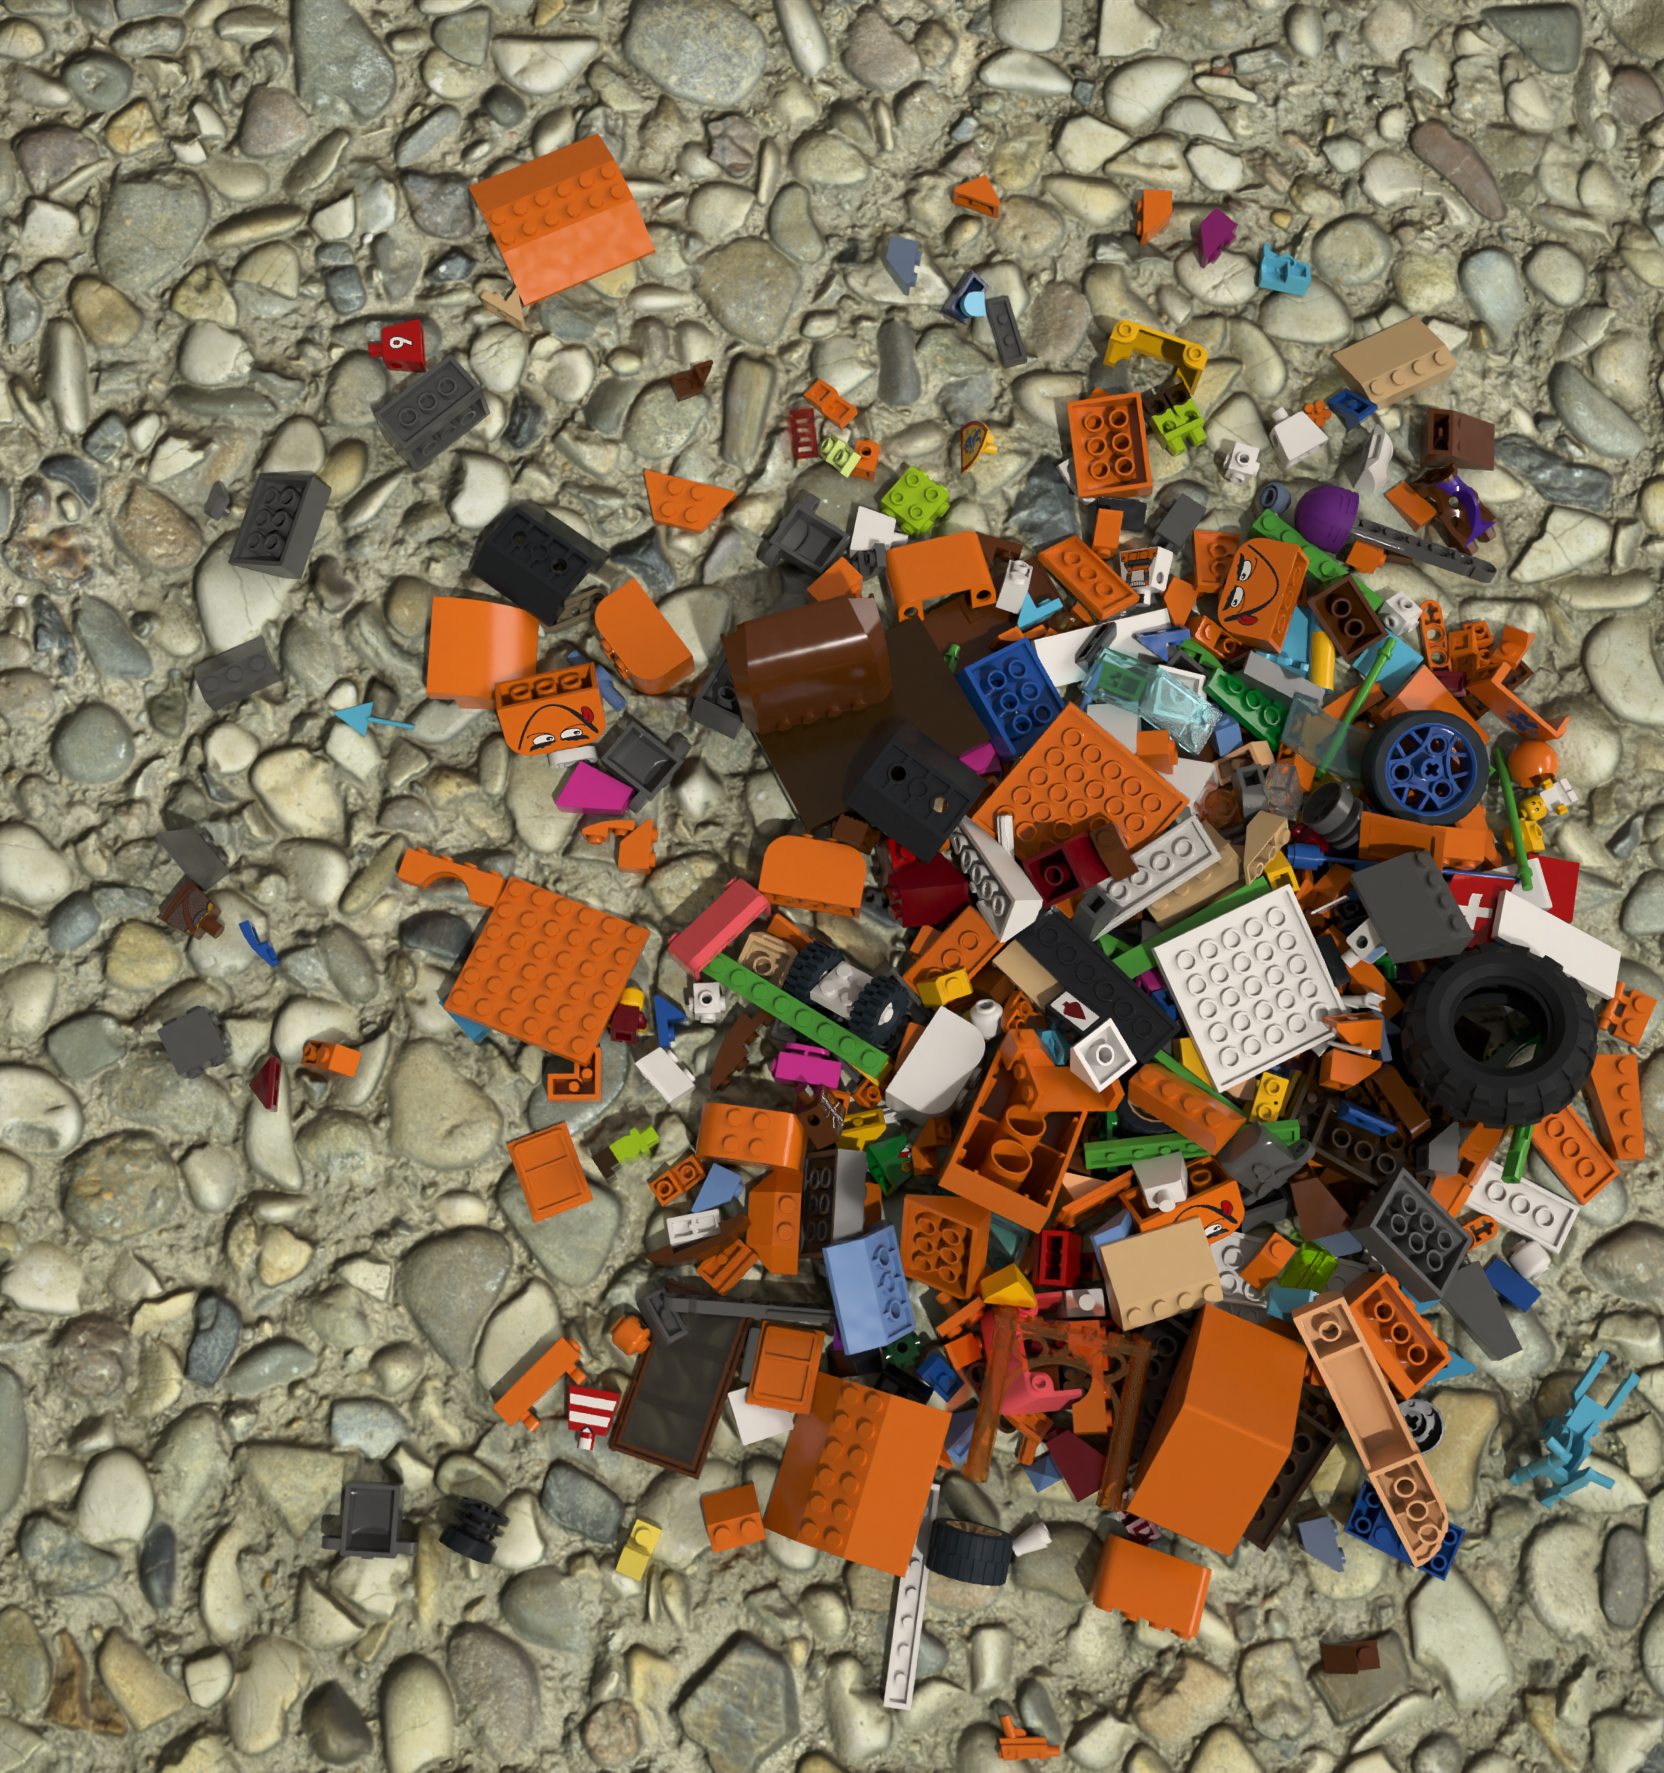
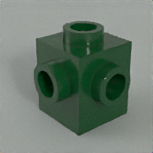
M909 1332L886 1345V1347L882 1348V1351L888 1363L893 1361L895 1366L901 1364L902 1368H905L917 1362L915 1356L920 1355L918 1349L922 1345L916 1333L910 1334ZM900 1342H904L907 1345L905 1353H900L897 1350V1345Z

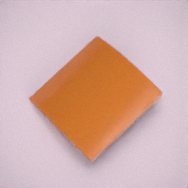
M433 596L426 694L429 699H454L458 707L462 709L497 710L495 683L536 674L539 620L523 609L503 604Z

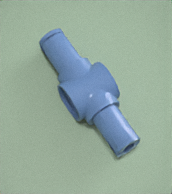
M577 650L570 653L567 657V662L571 666L589 663ZM598 664L595 668L602 698L619 712L626 706L627 701L614 688L613 679L609 673Z

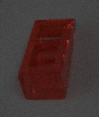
M814 408L789 410L794 460L818 458ZM808 419L809 423L796 424L795 420ZM810 428V432L797 433L796 429ZM811 437L809 442H798L797 438ZM812 446V451L799 452L798 450L799 447Z

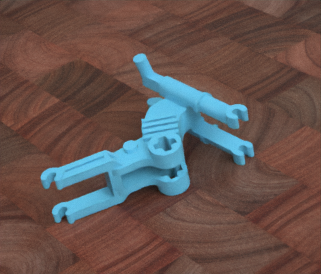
M1602 1350L1598 1352L1597 1357L1594 1356L1590 1365L1570 1392L1572 1404L1566 1409L1564 1416L1560 1420L1555 1416L1550 1417L1541 1429L1540 1436L1545 1439L1544 1444L1551 1453L1538 1460L1531 1461L1522 1468L1515 1466L1512 1469L1514 1473L1508 1477V1480L1516 1486L1531 1478H1535L1539 1474L1555 1482L1557 1485L1545 1489L1543 1492L1545 1496L1539 1500L1547 1508H1550L1556 1500L1565 1498L1569 1494L1588 1486L1591 1481L1609 1490L1614 1486L1615 1480L1594 1471L1590 1466L1583 1470L1578 1469L1593 1450L1589 1440L1591 1436L1595 1437L1599 1433L1600 1428L1598 1425L1600 1421L1612 1419L1629 1392L1637 1385L1640 1377L1631 1371L1629 1377L1622 1380L1605 1407L1599 1405L1584 1393L1609 1358V1355Z

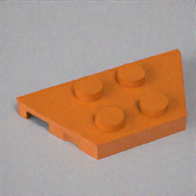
M649 470L644 471L654 523L702 534L709 527L710 522L715 520L722 513V509L736 497L735 491Z

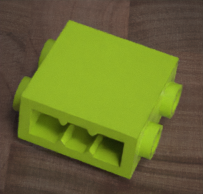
M911 465L880 502L881 514L895 518L896 523L900 525L901 530L905 534L913 535L918 539L923 533L925 535L929 533L934 526L933 521L938 515L942 517L950 507L948 504L950 494H948V490L942 484H935L930 480L925 471L922 469L917 470Z

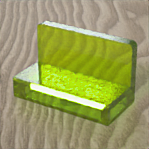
M1311 1241L1304 1242L1279 1279L1278 1284L1283 1288L1308 1289L1320 1294L1338 1267L1339 1262L1327 1249Z

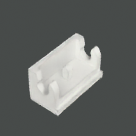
M718 1209L666 1219L670 1244L678 1251L721 1233L718 1224L721 1222Z

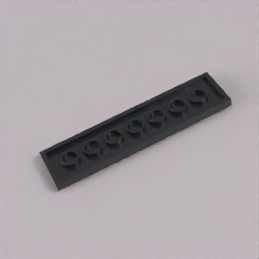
M1042 905L1035 922L1012 937L1064 989L1068 987L1104 1015L1105 1020L1111 1018L1131 1053L1143 1066L1182 1029L1055 905L1044 909Z

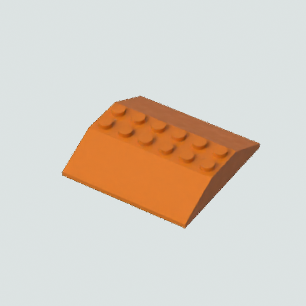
M598 133L468 187L515 288H518L524 307L655 253L654 246L630 189L614 157Z
M818 1371L810 1415H796L794 1428L791 1431L764 1520V1528L832 1555L905 1578L952 1413Z

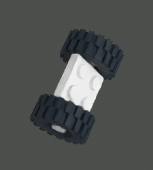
M821 941L810 942L807 944V949L802 948L800 956L795 957L794 965H791L789 971H791L790 975L786 976V981L788 982L785 984L786 993L812 1009L821 1004L849 1020L848 1025L851 1026L849 1028L850 1031L874 1046L884 1044V1040L888 1041L890 1034H894L897 1031V1025H901L903 1021L901 1018L907 1012L905 1007L909 1005V1000L907 999L909 997L908 989L885 976L879 975L877 978H873L845 962L841 952Z

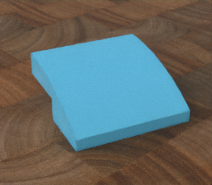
M1385 627L1389 635L1364 650L1352 666L1364 676H1367L1378 656L1376 654L1378 649L1383 647L1388 637L1396 639L1397 643L1391 652L1392 657L1386 661L1375 681L1390 696L1401 686L1424 658Z

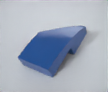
M249 920L239 923L240 929L252 949L272 967L280 964L273 944L268 940L260 942L255 925Z

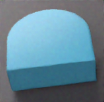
M984 291L970 292L962 297L960 308L965 316L970 318L986 316Z

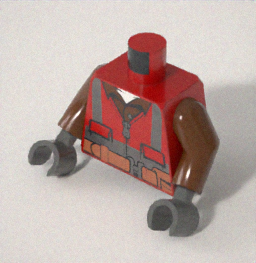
M878 829L876 830L878 838L875 846L883 892L869 890L866 896L874 897V900L868 903V905L880 907L884 905L886 899L889 900L886 890L888 887V875L916 864L917 861L913 854Z

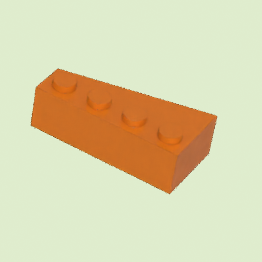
M1597 1054L1584 1090H1587L1591 1102L1590 1108L1592 1114L1596 1117L1599 1126L1598 1132L1604 1150L1613 1162H1635L1645 1159L1637 1055Z

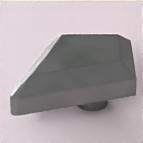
M219 480L213 484L204 507V514L216 521H219L222 515L227 517L231 512V509L227 507L230 498L224 484Z

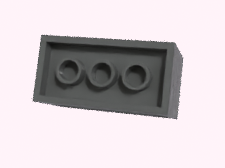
M450 354L373 415L384 439L416 473L486 418L490 411L482 388Z

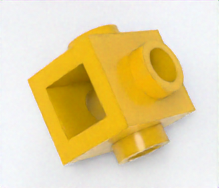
M1520 818L1519 823L1526 856L1546 850L1542 840L1543 832L1537 822L1526 821L1525 818ZM1510 827L1502 829L1504 845L1509 850L1511 858H1516Z

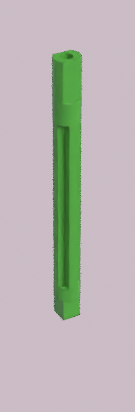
M1541 1042L1536 1044L1533 1057L1540 1052ZM1515 1124L1501 1176L1503 1182L1507 1184H1520L1534 1125L1521 1128Z

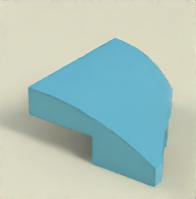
M1264 243L1259 267V287L1305 296L1311 282L1310 266L1302 261L1295 260L1287 253L1279 256L1269 250L1270 244Z
M1257 648L1252 649L1253 652L1301 677L1308 671L1309 664L1304 661L1281 657L1275 652Z

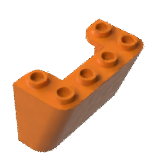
M963 531L892 548L886 552L887 567L884 569L886 590L899 624L916 616H919L921 621L924 620L923 600L969 589L972 608L997 603L996 591L978 535L973 531ZM982 590H986L988 596L984 599H978L977 594ZM910 607L917 609L916 613L912 616L904 615L905 610Z
M1107 1532L1087 1596L1093 1600L1092 1604L1101 1610L1111 1613L1113 1608L1123 1611L1122 1617L1135 1622H1138L1139 1617L1149 1621L1148 1626L1164 1631L1165 1627L1171 1628L1170 1632L1175 1634V1636L1191 1641L1192 1636H1198L1212 1570Z

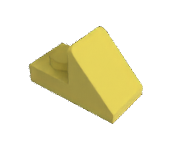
M637 1519L627 1544L623 1548L615 1571L641 1581L662 1529Z

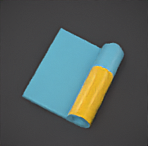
M1295 606L1279 655L1308 663L1309 668L1303 678L1326 689L1324 695H1330L1334 690L1335 645L1311 608Z

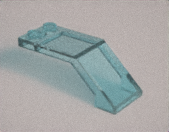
M1103 647L1079 687L1082 692L1097 703H1109L1141 716L1158 730H1168L1170 739H1175L1178 745L1193 756L1201 753L1223 715L1220 710L1165 669L1107 647Z
M1294 692L1280 741L1311 766L1362 783L1361 758L1365 745L1373 732L1334 719L1318 706L1320 700ZM1392 752L1391 758H1395L1396 755Z

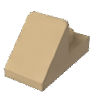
M515 288L507 301L500 294H492L485 290L481 296L484 309L524 332L526 325L518 288Z

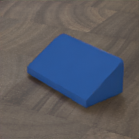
M1341 1100L1337 1113L1339 1119L1382 1137L1397 1130V1127L1388 1118L1346 1100Z

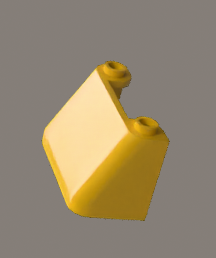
M1122 320L1116 323L1109 339L1103 361L1104 365L1114 368L1115 364L1121 359L1130 361L1134 351L1177 366L1175 378H1180L1190 395H1194L1208 355L1204 347L1132 321Z

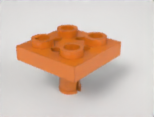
M941 1292L935 1297L949 1316L945 1322L936 1328V1334L942 1342L946 1339L950 1342L963 1333V1326L967 1323L973 1326L984 1315L983 1312L986 1305L980 1296L964 1307H961L954 1296Z

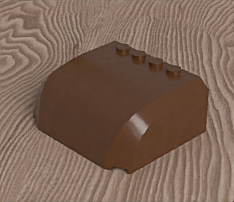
M870 593L868 598H857L856 594L837 596L745 621L736 626V632L728 636L724 633L720 634L745 728L760 735L776 730L786 731L792 728V726L802 723L811 724L817 721V719L824 717H837L842 712L849 710H862L868 705L883 702L893 689L887 644L873 593Z

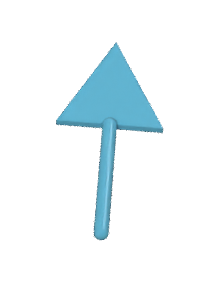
M374 702L333 712L364 737L366 736L369 722L415 729V725L370 717Z

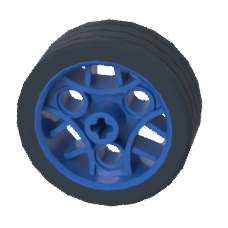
M1411 710L1399 713L1384 721L1372 733L1365 745L1361 758V780L1364 791L1371 804L1382 815L1430 826H1448L1466 817L1477 806L1483 796L1489 778V759L1486 747L1478 732L1467 721L1455 714L1441 710ZM1422 728L1421 734L1418 736L1414 730ZM1405 736L1414 743V746L1406 753H1404L1399 744ZM1433 739H1437L1439 742V748L1435 752L1430 748ZM1453 746L1457 753H1451ZM1392 752L1395 753V758H1391ZM1450 757H1458V772L1451 773ZM1398 766H1401L1404 771L1400 779H1397L1394 774ZM1438 783H1441L1444 787L1443 793L1440 796H1437L1435 793V787ZM1399 787V791L1396 796L1393 789ZM1409 788L1420 794L1412 808L1405 804ZM1426 802H1428L1431 808L1422 810Z

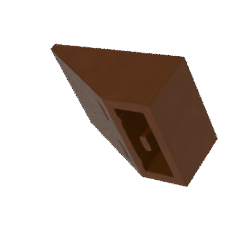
M1429 408L1421 420L1420 466L1446 467L1455 463L1457 468L1493 471L1495 424L1455 410Z

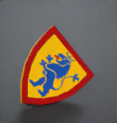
M971 421L961 428V474L967 472L976 463L982 452L994 455L997 451V446L992 444L994 436L989 434V428L981 421Z

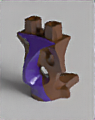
M1455 463L1444 468L1426 471L1419 479L1410 482L1408 485L1420 497L1426 498L1429 496L1437 502L1440 513L1436 518L1447 534L1448 547L1459 548L1462 553L1472 556L1479 549L1474 539L1479 537L1481 543H1487L1497 536L1492 526L1497 522V518L1482 504L1478 493L1459 478ZM1451 497L1458 499L1456 507L1450 505L1449 499ZM1452 518H1455L1457 522L1455 527L1452 525Z

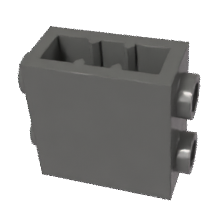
M205 1006L192 1007L186 1011L187 1015L179 1019H169L162 1024V1028L157 1030L178 1076L184 1079H195L204 1073V1069L210 1066H220L227 1061V1057L233 1055L229 1048L232 1046L230 1038L226 1032L222 1033L218 1026L221 1024L218 1014L215 1010L211 1011Z

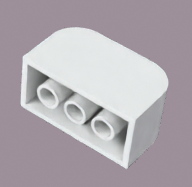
M940 1006L886 1089L885 1105L921 1127H925L927 1121L931 1118L950 1120L956 1110L961 1111L968 1100L966 1096L969 1089L974 1090L981 1080L980 1074L983 1070L985 1041L980 1030L975 1025L945 1007Z

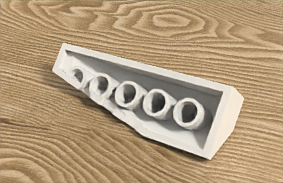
M965 815L949 838L955 853L961 854V868L964 873H968L972 882L969 883V887L972 893H977L979 898L977 907L999 942H1006L1035 922L1038 912L1042 907L1043 899L1009 853L993 837Z

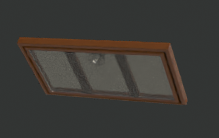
M667 1278L664 1286L667 1293L719 1296L675 1281L673 1278ZM678 1312L689 1334L663 1349H660L650 1331L648 1340L651 1343L640 1355L609 1449L699 1480L754 1319L751 1317Z

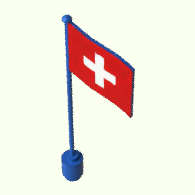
M1304 843L1287 844L1284 854L1292 868L1314 871L1317 870L1318 866L1323 865V861L1346 864L1370 862L1324 856V851L1320 850L1319 845ZM1442 869V874L1453 875L1448 887L1475 935L1465 949H1473L1475 944L1495 943L1496 940L1492 939L1491 936L1499 892L1504 890L1511 892L1514 885L1521 882L1520 878H1517V874L1515 876Z

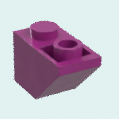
M1217 208L1200 224L1197 234L1200 266L1203 269L1210 262L1214 264L1220 257L1221 250L1225 246L1228 248L1237 237L1235 232L1238 224Z

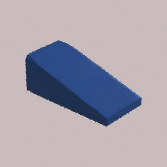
M1498 1257L1484 1270L1493 1290L1519 1313H1525L1542 1294Z

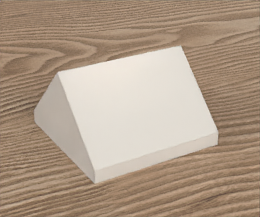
M1107 1018L1070 1048V1071L1096 1092H1101L1137 1063L1111 1018Z

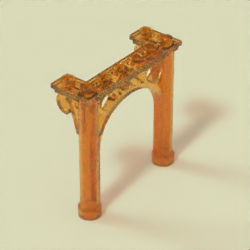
M999 1304V1308L992 1306L991 1313L995 1326L967 1461L962 1466L961 1476L974 1482H988L1003 1401L1008 1388L1015 1379L1024 1372L1038 1366L1049 1364L1068 1365L1092 1375L1105 1387L1111 1397L1114 1418L1096 1505L1105 1510L1122 1512L1125 1502L1123 1493L1150 1363L1153 1360V1356H1157L1158 1352L1151 1340H1148L1149 1336L1133 1332L1132 1336L1109 1332L1108 1335L1097 1333V1329L1088 1326H1082L1080 1330L1070 1328L1071 1324L1064 1321L1055 1320L1054 1324L1043 1322L1044 1318L1028 1314L1027 1318L1020 1317L1019 1312L1015 1311V1307ZM1016 1331L1022 1332L1015 1338ZM1045 1338L1067 1343L1059 1350H1052L1053 1355H1048L1049 1346ZM1031 1339L1039 1341L1043 1347L1041 1354L1029 1360L1021 1354L1019 1345L1023 1340ZM1078 1345L1100 1349L1092 1356V1366L1087 1363L1088 1358L1081 1355ZM1014 1351L1016 1358L1022 1364L1014 1368L1007 1375L1011 1353ZM1070 1352H1072L1074 1358L1068 1357L1067 1355L1070 1354ZM1122 1354L1129 1355L1128 1362H1126ZM1110 1356L1118 1358L1121 1362V1367L1116 1373L1104 1376L1098 1369L1097 1363L1101 1357ZM1125 1375L1119 1401L1111 1383L1120 1380Z

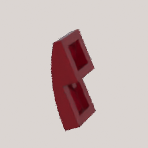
M1129 1484L1109 1496L1108 1499L1132 1541L1146 1546L1161 1537V1534L1155 1524L1122 1510L1131 1486Z

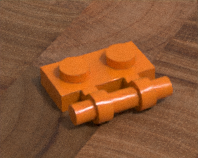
M1617 981L1614 998L1607 1001L1605 1008L1601 1009L1598 1015L1600 1019L1598 1029L1607 1031L1610 1024L1614 1026L1611 1034L1612 1037L1636 1047L1639 1045L1657 1000L1635 989L1630 990L1628 996H1625L1623 991L1626 984ZM1618 1004L1623 1006L1619 1017L1614 1014Z

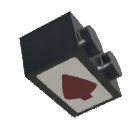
M1068 987L1045 1005V1021L1051 1029L1058 1030L1063 1034L1071 1045L1076 1044L1105 1021L1104 1015Z

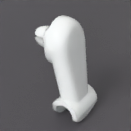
M1373 992L1361 996H1341L1348 1014H1351L1352 1010H1359V1008H1371L1381 1012V1009L1378 1007L1379 1003L1386 999Z

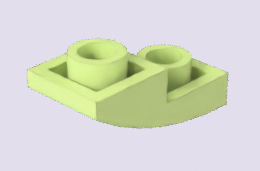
M833 433L823 440L818 452L825 461L833 465L847 478L861 458L856 451Z

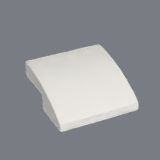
M749 1386L728 1393L743 1446L793 1430L794 1424L789 1412L746 1404Z

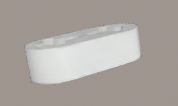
M594 746L560 750L548 755L551 769L576 767L580 761L586 764H592L597 761L596 748Z

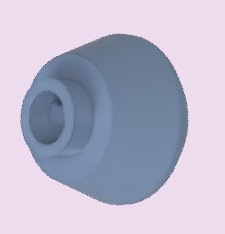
M1272 482L1262 490L1259 497L1262 512L1268 508L1274 514H1280L1289 508L1291 494L1281 483Z

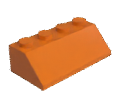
M1160 1063L1145 1064L1129 1080L1128 1100L1214 1156L1247 1121V1118Z

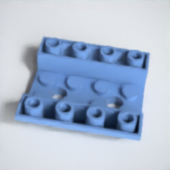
M882 1219L867 1226L869 1233L857 1239L836 1241L822 1248L823 1260L827 1269L829 1287L832 1292L835 1315L838 1320L845 1355L886 1346L916 1329L894 1225L887 1219Z

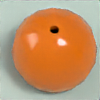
M1525 740L1510 752L1507 760L1508 772L1511 779L1523 788L1540 786L1541 781L1550 778L1552 781L1556 777L1559 769L1558 755L1544 741Z

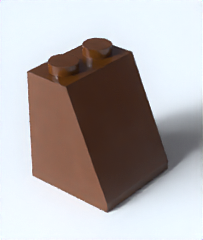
M1308 1162L1287 1179L1284 1187L1291 1198L1292 1222L1304 1242L1350 1230L1354 1222L1351 1216Z

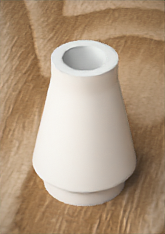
M1035 1522L1013 1541L1012 1548L1017 1557L1026 1553L1047 1548L1048 1544L1053 1542L1045 1524L1043 1522L1036 1524Z

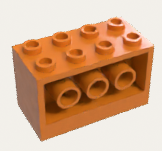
M1364 1272L1341 1293L1359 1325L1394 1398L1408 1400L1453 1358L1447 1352L1448 1347L1444 1341L1437 1338L1431 1331L1432 1326L1428 1320L1420 1316L1415 1310L1416 1306L1412 1299L1404 1295L1399 1289V1283L1393 1275L1387 1272Z

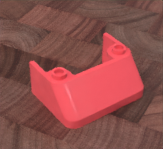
M742 878L739 880L732 879L724 887L725 892L682 933L676 932L668 940L670 944L668 947L670 957L696 983L702 982L700 972L761 913L767 918L771 916L770 901Z
M1062 1291L1034 1294L1037 1303L1036 1308L999 1305L984 1313L981 1318L980 1331L993 1405L1001 1415L1009 1416L1072 1409V1404L1078 1402L1082 1395L1081 1389L1054 1391L1052 1379L1043 1372H1029L1020 1323L1032 1321L1037 1314L1056 1313L1063 1297Z

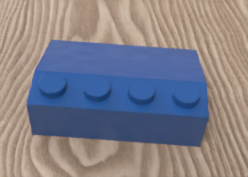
M1027 636L965 667L955 677L988 732L991 742L1004 765L1023 756L1066 706Z

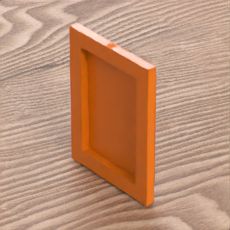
M1363 811L1361 814L1358 858L1381 863L1405 853L1429 850L1442 874L1447 829Z
M566 1122L506 1144L534 1223L549 1217L552 1218L554 1215L572 1208H578V1206L594 1200Z
M1133 1169L1062 1207L1050 1230L1067 1231L1119 1202L1118 1194L1127 1191L1132 1184L1130 1181L1135 1175Z
M763 1321L746 1404L809 1416L826 1332L797 1327L795 1325Z

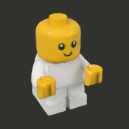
M1547 778L1540 782L1536 795H1531L1520 801L1518 813L1526 821H1538L1547 814L1549 816H1562L1569 812L1567 807L1575 803L1578 798L1575 792L1571 790V786L1566 778L1554 784L1550 778Z

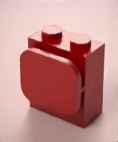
M1042 1230L1039 1234L1036 1233L1033 1260L1034 1285L1040 1287L1048 1286L1056 1289L1080 1290L1083 1237L1069 1231Z

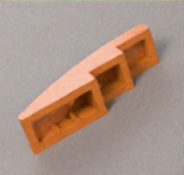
M1331 925L1318 936L1321 937L1330 933L1341 956L1351 948L1346 942L1347 937L1334 925ZM1360 960L1352 968L1345 963L1351 977L1348 989L1356 996L1373 992L1385 997L1386 999L1380 1001L1378 1007L1381 1009L1380 1013L1389 1020L1404 1009L1405 1004L1373 963L1369 964Z

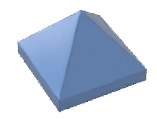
M1048 1455L1024 1468L1037 1493L1061 1480Z

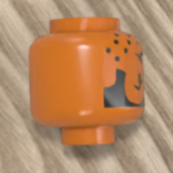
M636 1316L621 1317L611 1329L613 1344L627 1356L634 1355L636 1352L642 1354L651 1343L648 1340L650 1336L649 1327Z

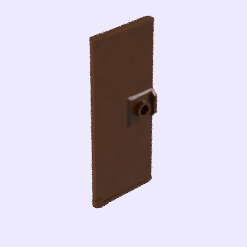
M1036 555L1024 561L1033 567L1027 592L1036 608H1038L1037 605L1046 599L1053 601L1057 598L1061 601L1063 608L1059 614L1022 631L1023 634L1042 624L1046 627L1070 613V609L1065 601H1063ZM1005 572L992 578L996 591V602ZM970 590L954 600L924 615L922 622L943 658L945 653L948 652L950 644L958 645L961 648L958 654L959 660L953 674L955 677L965 667L999 651L998 649H992L990 643L998 635L1015 627L1018 614L995 607L996 603L972 608ZM982 590L977 594L978 599H984L988 596L986 590Z

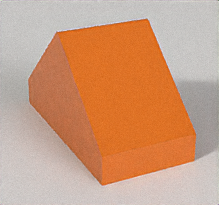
M1004 1033L952 1141V1145L939 1169L938 1185L1039 1234L1053 1209L1088 1111L1029 1112L1026 1101L1022 1098V1091L1018 1080L1014 1077V1070H1006L999 1052V1048L1006 1037ZM1070 1059L1067 1061L1066 1065L1059 1067H1070Z
M1208 1303L1200 1307L1122 1510L1218 1553L1231 1556L1291 1452L1308 1348Z

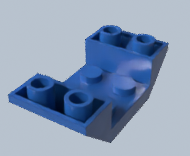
M1364 1480L1343 1531L1415 1568L1373 1484ZM1448 1522V1531L1445 1533L1440 1550L1428 1562L1416 1569L1445 1581L1466 1530Z

